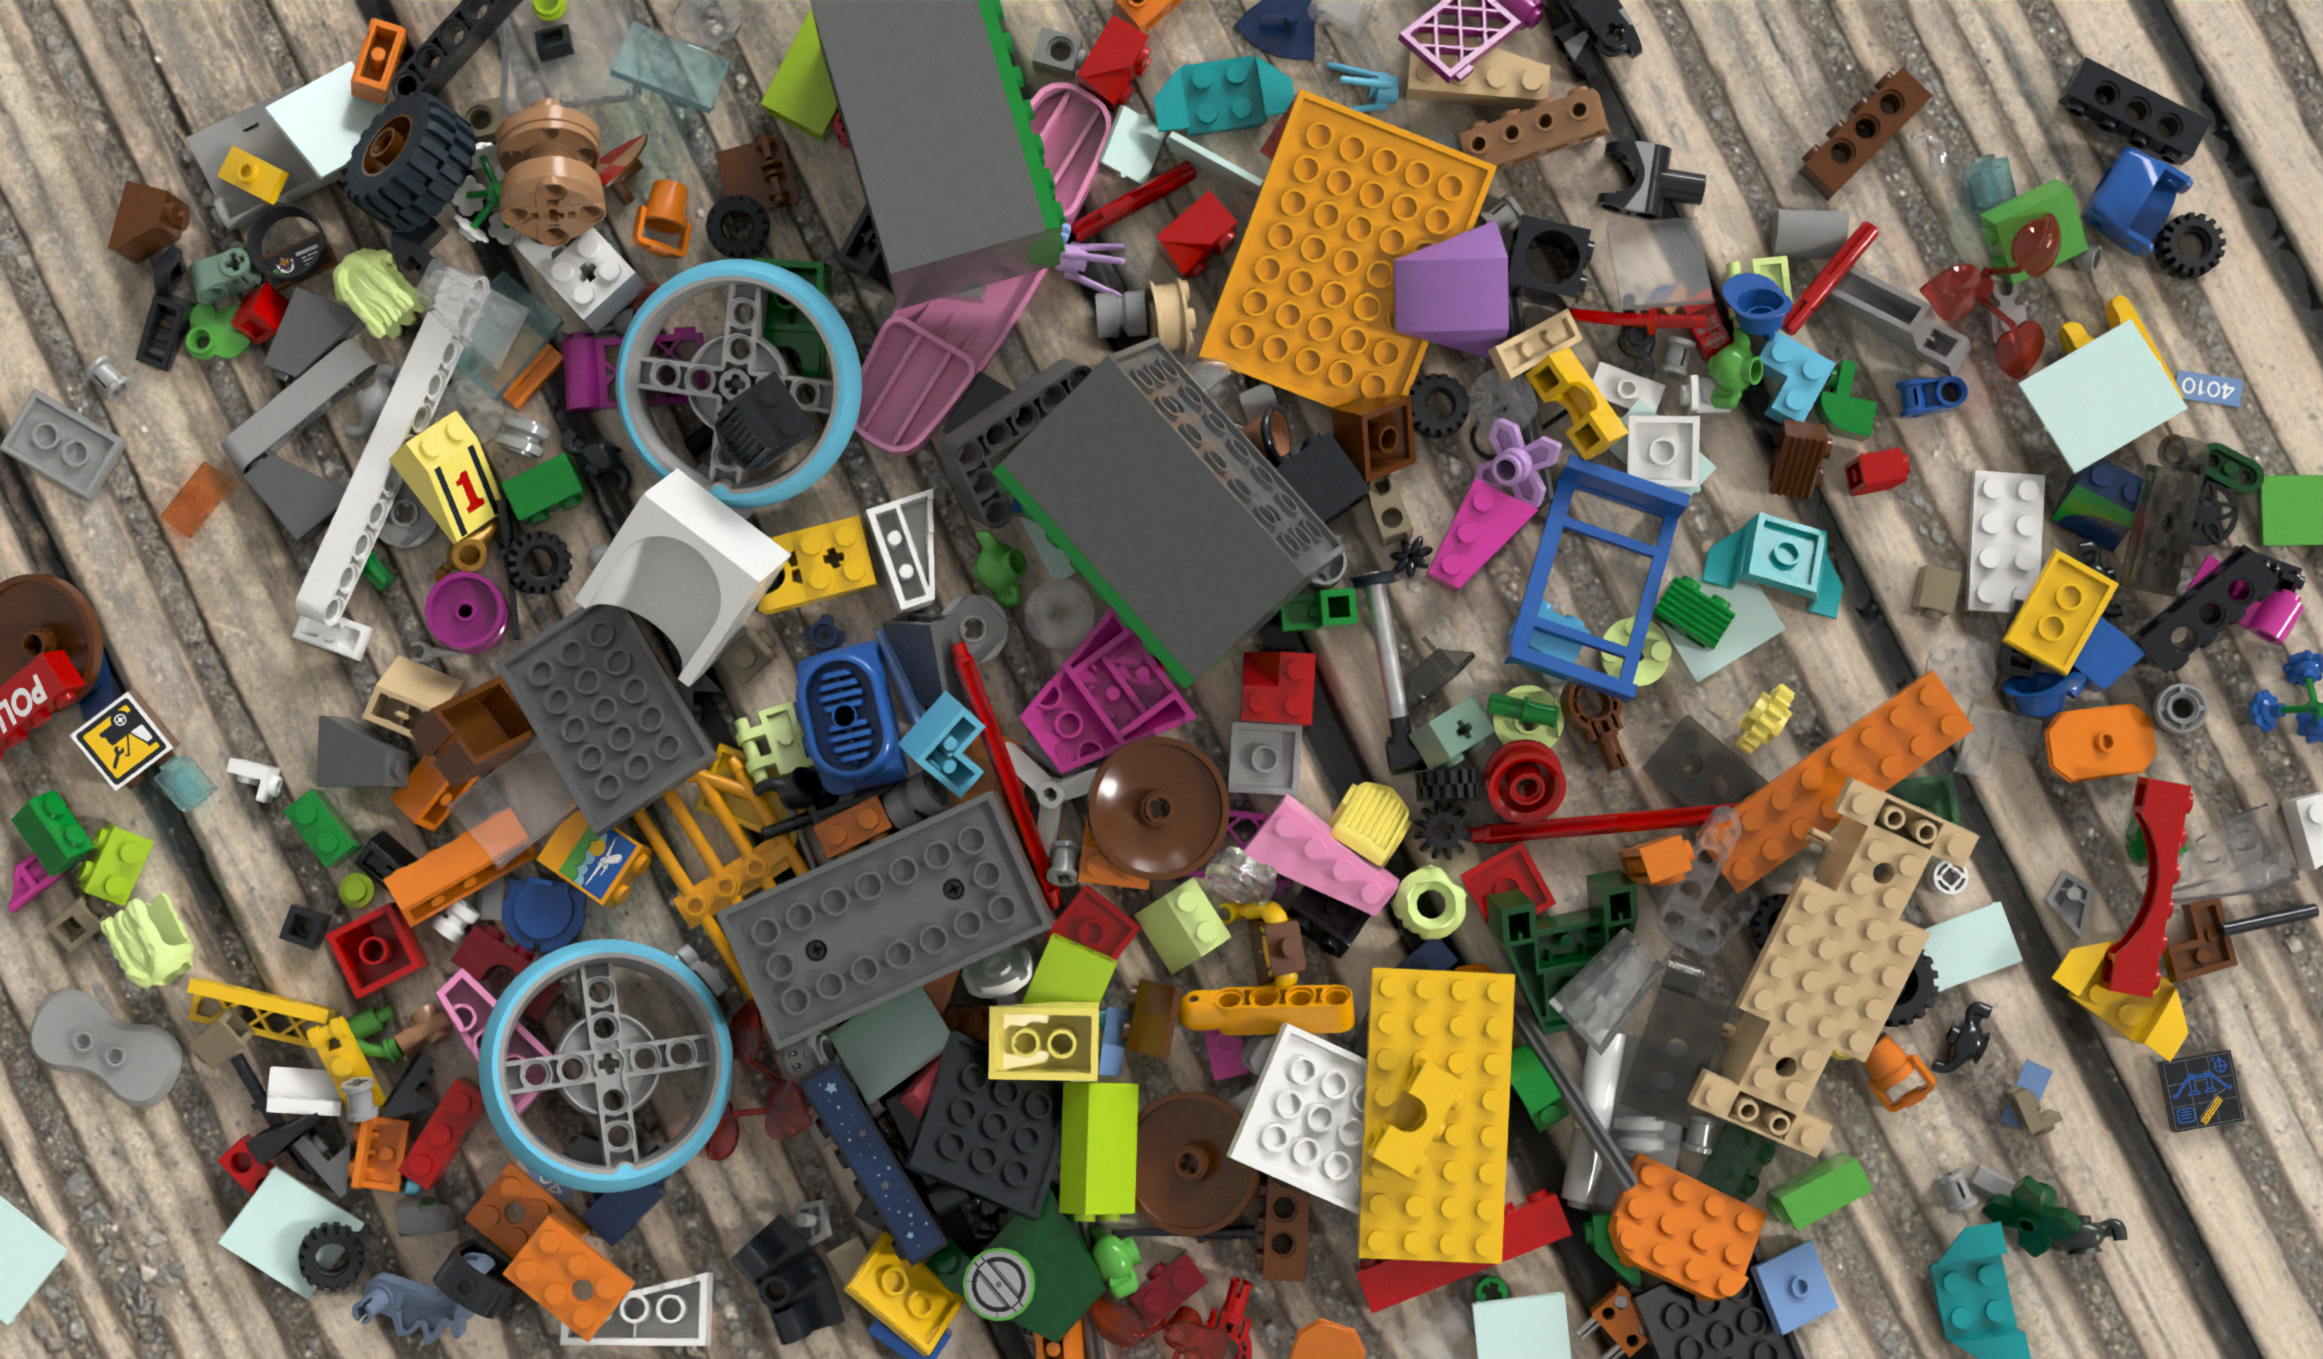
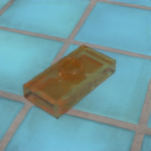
M203 461L160 516L186 537L192 538L235 483L211 464Z

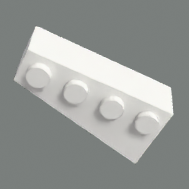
M707 1272L629 1291L588 1343L561 1322L560 1345L711 1346L713 1273Z

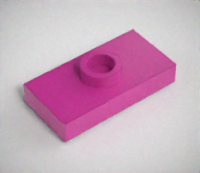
M1219 1030L1203 1031L1214 1081L1249 1074V1070L1243 1066L1240 1055L1243 1050L1241 1035H1225Z

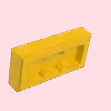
M232 145L217 177L275 205L290 174Z

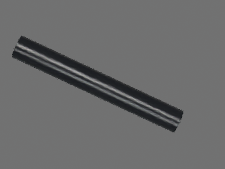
M2315 903L2219 923L2217 925V932L2220 937H2227L2319 916V908Z

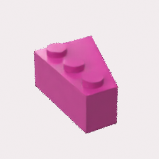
M1474 479L1444 536L1425 578L1456 593L1538 509Z

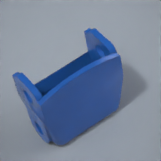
M2125 146L2109 165L2083 208L2081 217L2087 224L2100 231L2115 245L2133 256L2137 255L2145 258L2155 248L2151 244L2152 240L2166 221L2174 204L2176 194L2187 192L2192 187L2193 181L2190 180L2191 177L2173 166L2154 159L2135 148Z

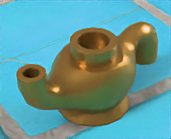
M491 519L485 523L483 529L472 532L455 545L453 543L450 544L446 562L434 572L436 582L449 575L452 570L475 572L484 566L488 556L487 552L490 541L498 529V523L495 519Z

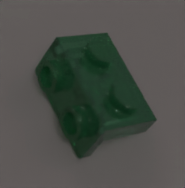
M1727 1120L1712 1149V1154L1708 1156L1697 1178L1735 1199L1745 1202L1747 1197L1753 1196L1759 1185L1758 1176L1762 1168L1772 1161L1776 1151L1774 1146L1776 1141Z

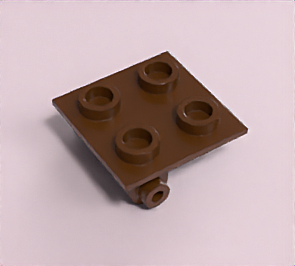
M769 133L757 136V142L715 152L726 197L730 195H746L757 200L766 211L800 202L782 135L771 138ZM731 212L732 220L748 216L744 212Z

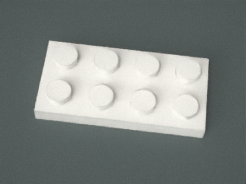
M1978 470L1972 472L1965 611L2010 614L2014 598L2025 600L2041 572L2045 475Z

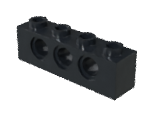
M2087 57L2076 65L2058 100V103L2065 106V110L2068 113L2077 117L2085 116L2097 122L2096 126L2108 133L2116 132L2128 138L2127 141L2132 146L2140 149L2148 148L2158 153V157L2162 161L2171 165L2179 164L2182 166L2193 158L2211 120ZM2095 92H2100L2106 96L2107 105H2101L2097 102ZM2126 108H2132L2137 112L2138 121H2133L2127 116ZM2158 124H2163L2168 128L2169 137H2164L2159 133Z
M2243 544L2131 637L2146 651L2150 659L2165 674L2171 670L2175 672L2187 664L2190 659L2188 656L2197 648L2203 649L2213 643L2218 637L2217 632L2227 624L2230 626L2240 621L2246 614L2245 609L2255 601L2261 602L2268 598L2275 590L2273 586L2280 580L2253 549ZM2236 580H2242L2243 589L2240 594L2230 597L2228 594L2230 584ZM2206 604H2214V614L2209 619L2201 620V608ZM2179 627H2186V637L2181 642L2173 643L2171 640L2173 631Z

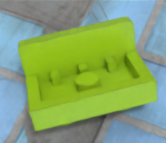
M107 821L105 827H100L93 838L92 843H94L95 849L90 860H84L79 868L77 880L80 881L78 886L85 893L125 907L154 841Z

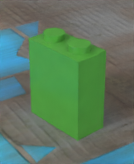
M2056 179L1980 214L1983 228L1980 229V234L1991 252L1992 258L1989 260L1991 270L1997 278H2002L2013 286L2088 250L2072 188Z
M1840 1152L1767 1191L1766 1193L1771 1201L1766 1203L1776 1222L1780 1221L1783 1226L1786 1225L1798 1231L1873 1191V1188L1857 1158Z

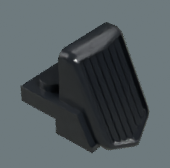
M775 371L729 401L716 413L719 418L715 422V430L723 454L747 471L755 468L759 473L787 454V451L817 432Z

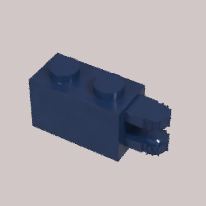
M656 1145L646 1156L659 1150L660 1147ZM669 1176L633 1190L612 1193L596 1192L584 1204L588 1210L581 1217L613 1247L668 1192L661 1184Z

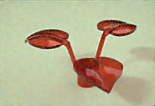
M2047 213L2043 217L2028 222L2017 232L2011 247V256L2013 261L2018 264L2017 266L2008 268L1984 267L1982 271H1979L1972 264L1960 263L1937 274L1919 289L1922 295L1929 301L1936 314L1946 321L1956 322L1961 320L1972 310L1976 301L2005 322L2011 331L2003 333L1998 338L1995 348L1996 358L2001 369L2008 376L2015 379H2021L2023 376H2026L2036 364L2044 348L2045 335L2041 326L2031 320H2025L2017 326L2011 318L1986 299L1994 288L1991 276L2018 274L2024 269L2029 276L2034 278L2046 273L2056 261L2061 245V232L2056 217L2052 213Z
M754 998L749 999L738 1010L729 1025L733 1046V1059L740 1060L744 1058L746 1064L776 1082L778 1086L773 1087L768 1094V1108L741 1109L733 1112L732 1103L730 1101L727 1102L725 1112L717 1128L704 1145L706 1155L710 1161H723L734 1152L740 1134L737 1119L742 1116L766 1114L765 1129L768 1136L774 1140H783L795 1136L813 1124L808 1114L810 1107H805L803 1095L798 1084L793 1080L780 1078L752 1058V1055L759 1051L763 1036L761 1014Z
M1100 1297L1090 1308L1093 1323L1100 1335L1116 1346L1131 1348L1136 1344L1137 1338L1146 1339L1163 1329L1165 1343L1175 1349L1171 1359H1179L1181 1354H1183L1184 1359H1223L1225 1356L1227 1329L1202 1325L1200 1315L1188 1306L1179 1307L1170 1320L1163 1317L1158 1324L1145 1331H1142V1319L1124 1305Z

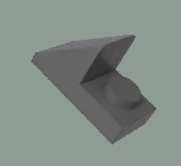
M307 1132L293 1144L340 1199L350 1190L351 1179H348V1166L353 1157V1141L332 1159L327 1154L331 1150L330 1147L318 1134L312 1137Z

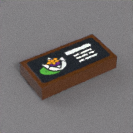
M318 233L263 257L264 262L271 271L279 275H288L301 271L315 258L319 249L320 234ZM327 235V253L322 265L316 272L298 281H284L265 274L269 285L280 292L338 266L339 263Z

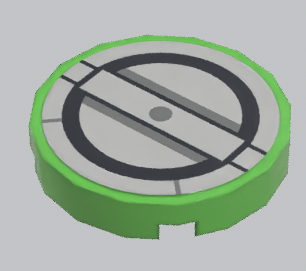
M1003 1247L987 1249L975 1256L966 1268L963 1279L964 1296L971 1309L982 1318L993 1321L1010 1320L1023 1313L1032 1302L1036 1287L1035 1272L1029 1261L1015 1250Z

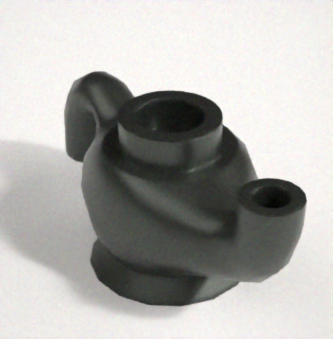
M2091 1215L2076 1216L2082 1221V1224L2077 1234L2067 1240L2051 1236L2052 1242L2069 1248L2068 1255L2102 1252L2103 1250L2099 1246L2106 1237H2113V1241L2128 1239L2126 1226L2123 1221L2117 1218H2109L2102 1222H2092Z

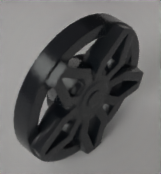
M2197 481L2184 486L2176 493L2170 504L2169 520L2176 535L2184 542L2200 547L2212 546L2224 541L2233 532L2238 520V505L2231 492L2221 484L2213 481ZM2201 487L2197 494L2198 501L2194 497L2184 495L2193 488ZM2208 487H2210L2211 491L2210 500L2204 498ZM2217 491L2222 493L2228 502L2220 501L2215 504ZM2180 500L2191 502L2192 505L2187 509ZM2177 508L2183 514L2188 515V518L2183 520L2181 526H2179L2177 521ZM2218 508H2230V512L2221 515ZM2230 517L2229 524L2223 532L2222 525L2217 520H2225ZM2191 522L2195 526V528L2187 533H2184L2188 524ZM2214 525L2216 527L2217 537L2209 531L2210 526ZM2202 528L2203 534L2209 541L2196 540L2190 536L2198 533Z

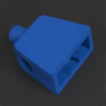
M2101 616L2069 671L2085 674L2086 680L2079 687L2066 692V695L2076 699L2085 687H2088L2095 693L2106 690L2140 660L2146 651Z

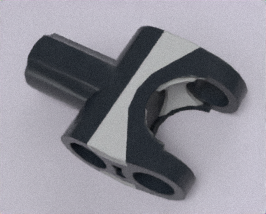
M1555 0L1568 21L1552 31L1555 44L1569 66L1582 81L1590 85L1599 80L1592 56V48L1595 44L1587 33L1578 26L1569 9L1570 6L1579 0ZM1613 0L1616 8L1631 27V37L1625 52L1630 58L1634 59L1642 54L1640 39L1620 1ZM1609 33L1607 38L1609 40L1616 38L1619 41L1621 36L1619 34L1612 36Z
M1642 141L1610 142L1605 145L1604 155L1616 159L1618 163L1624 164L1632 174L1633 183L1630 188L1624 191L1599 193L1596 204L1604 210L1626 217L1659 220L1662 217L1664 200L1700 206L1705 192L1706 175L1669 169L1672 149L1667 146Z

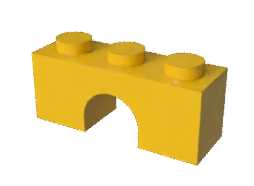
M1569 347L1548 355L1525 374L1544 403L1549 401L1558 402L1569 412L1573 426L1565 433L1585 461L1604 453L1629 433Z
M1421 1058L1403 1089L1414 1095L1421 1105V1116L1418 1122L1410 1128L1401 1129L1385 1121L1367 1153L1408 1178L1412 1176L1413 1172L1418 1174L1427 1161L1428 1154L1425 1151L1432 1140L1436 1142L1446 1127L1443 1119L1449 1109L1455 1110L1462 1100L1464 1091L1461 1088L1464 1082Z

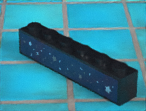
M834 1055L800 1076L797 1082L800 1086L796 1089L797 1095L806 1108L812 1106L819 1117L815 1120V1123L823 1137L827 1139L831 1136L838 1147L834 1151L835 1156L844 1169L850 1167L857 1179L853 1181V1184L861 1198L865 1200L869 1197L876 1210L872 1212V1215L882 1231L888 1228L895 1240L891 1242V1245L901 1261L907 1259L911 1267L947 1246L949 1244V1235L910 1172L904 1167L905 1164L866 1101H864L838 1056Z

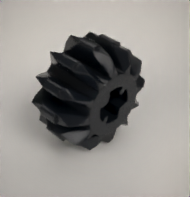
M1434 801V815L1427 807H1423L1420 811L1427 818V821L1421 819H1414L1413 821L1414 825L1424 828V832L1414 833L1413 839L1425 837L1426 842L1420 845L1419 850L1424 852L1432 845L1431 859L1436 860L1439 857L1441 848H1443L1445 859L1451 860V846L1456 852L1463 854L1465 849L1458 842L1459 839L1465 842L1472 841V836L1462 833V829L1473 827L1472 822L1460 823L1459 819L1465 816L1467 811L1461 809L1453 815L1455 803L1452 801L1447 803L1445 812L1442 811L1440 801ZM1440 820L1443 821L1444 826L1450 825L1451 833L1446 834L1449 837L1447 840H1443L1441 835L1434 834V828L1439 827L1437 822Z

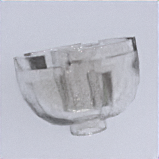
M1218 357L1199 358L1195 361H1188L1183 365L1224 412L1235 402L1230 397L1235 388L1240 392L1243 388L1245 377L1242 372Z

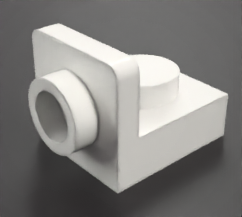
M1690 375L1685 380V384L1681 385L1680 403L1681 406H1686V415L1729 414L1731 410L1718 409L1712 406V393L1717 387V383L1713 378H1698V375Z
M240 758L229 759L226 772L238 774L236 781L258 786L260 780L256 801L272 803L273 798L277 797L281 791L283 781L282 777L279 776L281 768Z

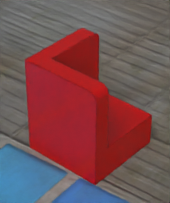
M265 282L244 297L230 324L258 346L277 333L290 301Z

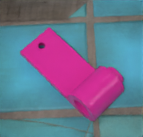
M2207 555L2186 591L2221 562ZM2236 580L2230 584L2228 588L2230 597L2240 594L2243 589L2242 580ZM2281 589L2280 592L2274 591L2261 602L2255 601L2245 609V616L2237 624L2271 644L2282 646L2303 612L2304 606L2300 603L2301 598L2297 594ZM2206 604L2215 610L2214 604Z

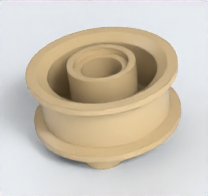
M1176 277L1173 283L1154 285L1149 280L1145 285V308L1149 339L1158 337L1170 351L1181 350L1183 355H1188L1189 351L1194 350L1192 329H1196L1194 309L1187 306V301L1190 299L1187 280H1181L1180 277Z

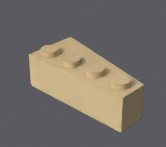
M1416 33L1413 36L1420 43L1433 44L1432 34ZM1438 34L1439 45L1457 46L1456 35ZM1463 37V46H1481V42ZM1494 48L1472 65L1474 67L1473 73L1460 83L1453 80L1448 84L1413 52L1408 50L1405 87L1406 100L1529 110L1534 108L1533 104L1535 102L1548 98L1549 65ZM1439 54V60L1451 69L1458 63V56Z

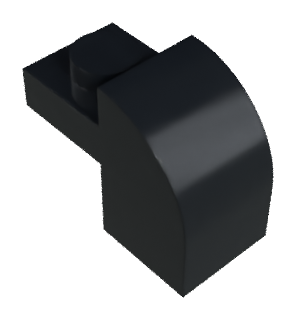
M433 217L424 226H417L416 230L392 231L391 248L399 264L409 272L415 267L429 283L436 279L441 284L447 270L429 252L448 232Z

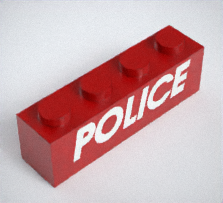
M64 650L41 653L0 687V761L4 758L3 752L27 740V733L31 729L38 728L49 722L53 718L51 713L57 708H63L75 701L77 698L75 694L86 685Z

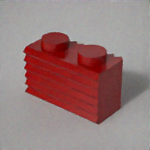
M1896 446L1893 449H1882L1879 452L1875 450L1872 453H1861L1848 461L1844 466L1850 496L1854 497L1889 490L1907 481V475L1910 474V462L1907 454H1902L1901 448Z

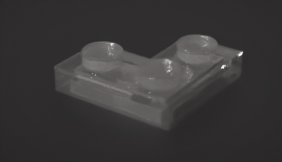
M1971 703L1967 719L1975 729L1961 739L1953 772L1987 781L1991 780L1999 748L2029 756L2034 755L2042 721Z
M1454 1294L1402 1342L1416 1359H1464L1454 1346L1474 1329L1473 1314Z

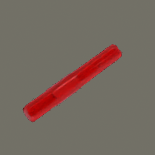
M1184 161L1073 222L1070 225L1073 236L1078 242H1082L1193 181L1197 177L1193 165L1189 161Z
M1864 221L1859 225L1792 305V310L1785 315L1784 324L1780 328L1783 332L1790 336L1798 332L1877 238L1879 232L1876 226L1868 221Z

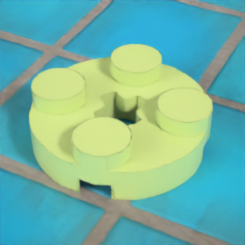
M1636 616L1614 623L1606 630L1602 639L1627 647ZM1651 620L1641 652L1643 658L1638 663L1633 681L1638 687L1649 685L1658 680L1666 671L1672 653L1665 632ZM1600 651V663L1605 674L1619 678L1624 659Z
M1533 685L1519 686L1505 694L1507 696L1520 699L1528 696L1529 701L1558 706L1559 715L1554 729L1544 725L1533 724L1531 731H1525V727L1519 725L1517 719L1492 714V725L1496 730L1494 734L1501 746L1522 739L1535 740L1547 745L1549 748L1553 746L1561 735L1564 726V717L1558 701L1546 690Z

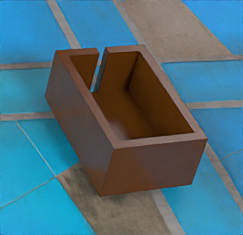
M501 676L433 707L410 731L428 757L433 755L436 757L435 766L453 788L518 756L537 738L536 733Z

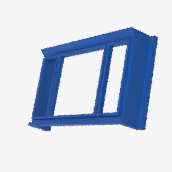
M1570 454L1556 482L1554 497L1549 506L1503 664H1517L1621 699L1623 703H1627L1629 699L1633 700L1638 687L1633 681L1678 519L1688 506L1690 495L1589 460L1585 461L1583 458ZM1574 488L1663 518L1656 545L1652 546L1567 517ZM1562 529L1652 558L1627 647L1537 617ZM1533 629L1624 659L1619 678L1528 648Z

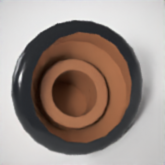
M1275 406L1268 407L1262 415L1241 430L1264 457L1272 462H1275L1281 456L1291 451L1289 424L1283 412Z

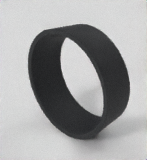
M281 203L268 207L254 219L247 235V250L254 265L263 273L284 281H298L309 277L322 265L327 253V239L320 222L311 211L298 204ZM287 217H301L311 221L319 229L320 234L319 249L315 258L301 271L288 275L275 274L268 268L262 256V241L267 230L277 221Z

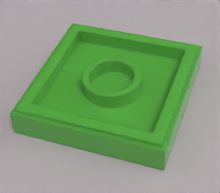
M2323 475L2264 476V482L2260 489L2257 490L2259 547L2323 546Z

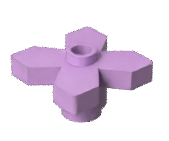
M1504 418L1495 420L1488 439L1497 456L1494 459L1480 463L1474 479L1495 489L1501 485L1511 486L1516 499L1534 508H1538L1542 504L1547 488L1536 470L1555 464L1562 444L1542 436L1525 446L1518 424Z

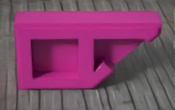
M34 852L14 867L13 894L8 907L10 912H18L65 876L68 871L50 877Z

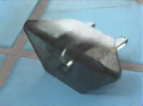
M1425 636L1422 641L1432 651L1430 656L1414 669L1403 655L1399 658V661L1409 672L1405 676L1409 681L1407 707L1412 710L1435 695L1461 673L1476 657L1475 654L1467 651L1437 649Z

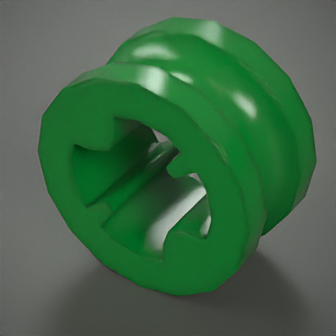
M1483 1276L1475 1284L1474 1294L1477 1301L1482 1302L1486 1300V1295L1482 1292V1288L1484 1285L1490 1287V1282L1496 1283V1289L1500 1292L1498 1299L1492 1297V1300L1507 1299V1287L1497 1276Z

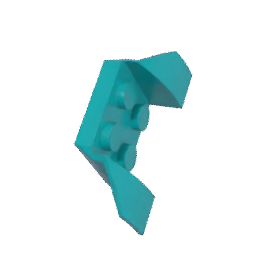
M1245 56L1183 65L1165 83L1154 97L1153 102L1158 133L1185 129L1186 135L1195 137L1261 127L1269 122V116L1290 113L1295 101V95L1290 77L1257 56L1255 58Z
M1761 512L1750 519L1745 526L1708 549L1702 576L1703 582L1730 590L1742 578L1808 597L1807 612L1835 620L1837 619L1843 590L1840 579L1826 553L1828 546L1827 531Z
M2001 1221L1965 1227L1943 1256L1928 1266L1944 1338L1977 1359H2031L2026 1333L2017 1328L2001 1256L2008 1253Z

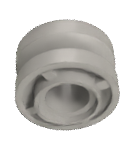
M514 414L513 416L503 415L500 424L506 430L505 432L497 433L494 442L502 445V449L530 459H532V456L541 458L544 449L539 445V442L548 440L550 431L543 428L542 424Z
M2179 683L2159 692L2153 702L2152 711L2156 723L2163 730L2172 734H2184L2198 729L2205 722L2209 706L2207 698L2200 689L2191 684ZM2176 699L2183 700L2188 705L2189 712L2184 719L2176 717L2172 711V704Z
M1624 1115L1623 1118L1614 1119V1128L1621 1131V1136L1614 1138V1143L1618 1149H1623V1152L1655 1153V1150H1665V1140L1657 1137L1659 1132L1665 1130V1120H1656L1655 1116Z

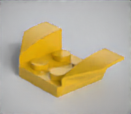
M2108 940L2103 943L2070 949L2051 978L2069 990L2068 995L2070 999L2122 1036L2137 1044L2146 1045L2171 1062L2189 1032L2177 988L2173 987L2169 979L2161 974L2159 987L2157 990H2154L2152 998L2109 991L2100 987L2099 984L2105 953L2115 941Z

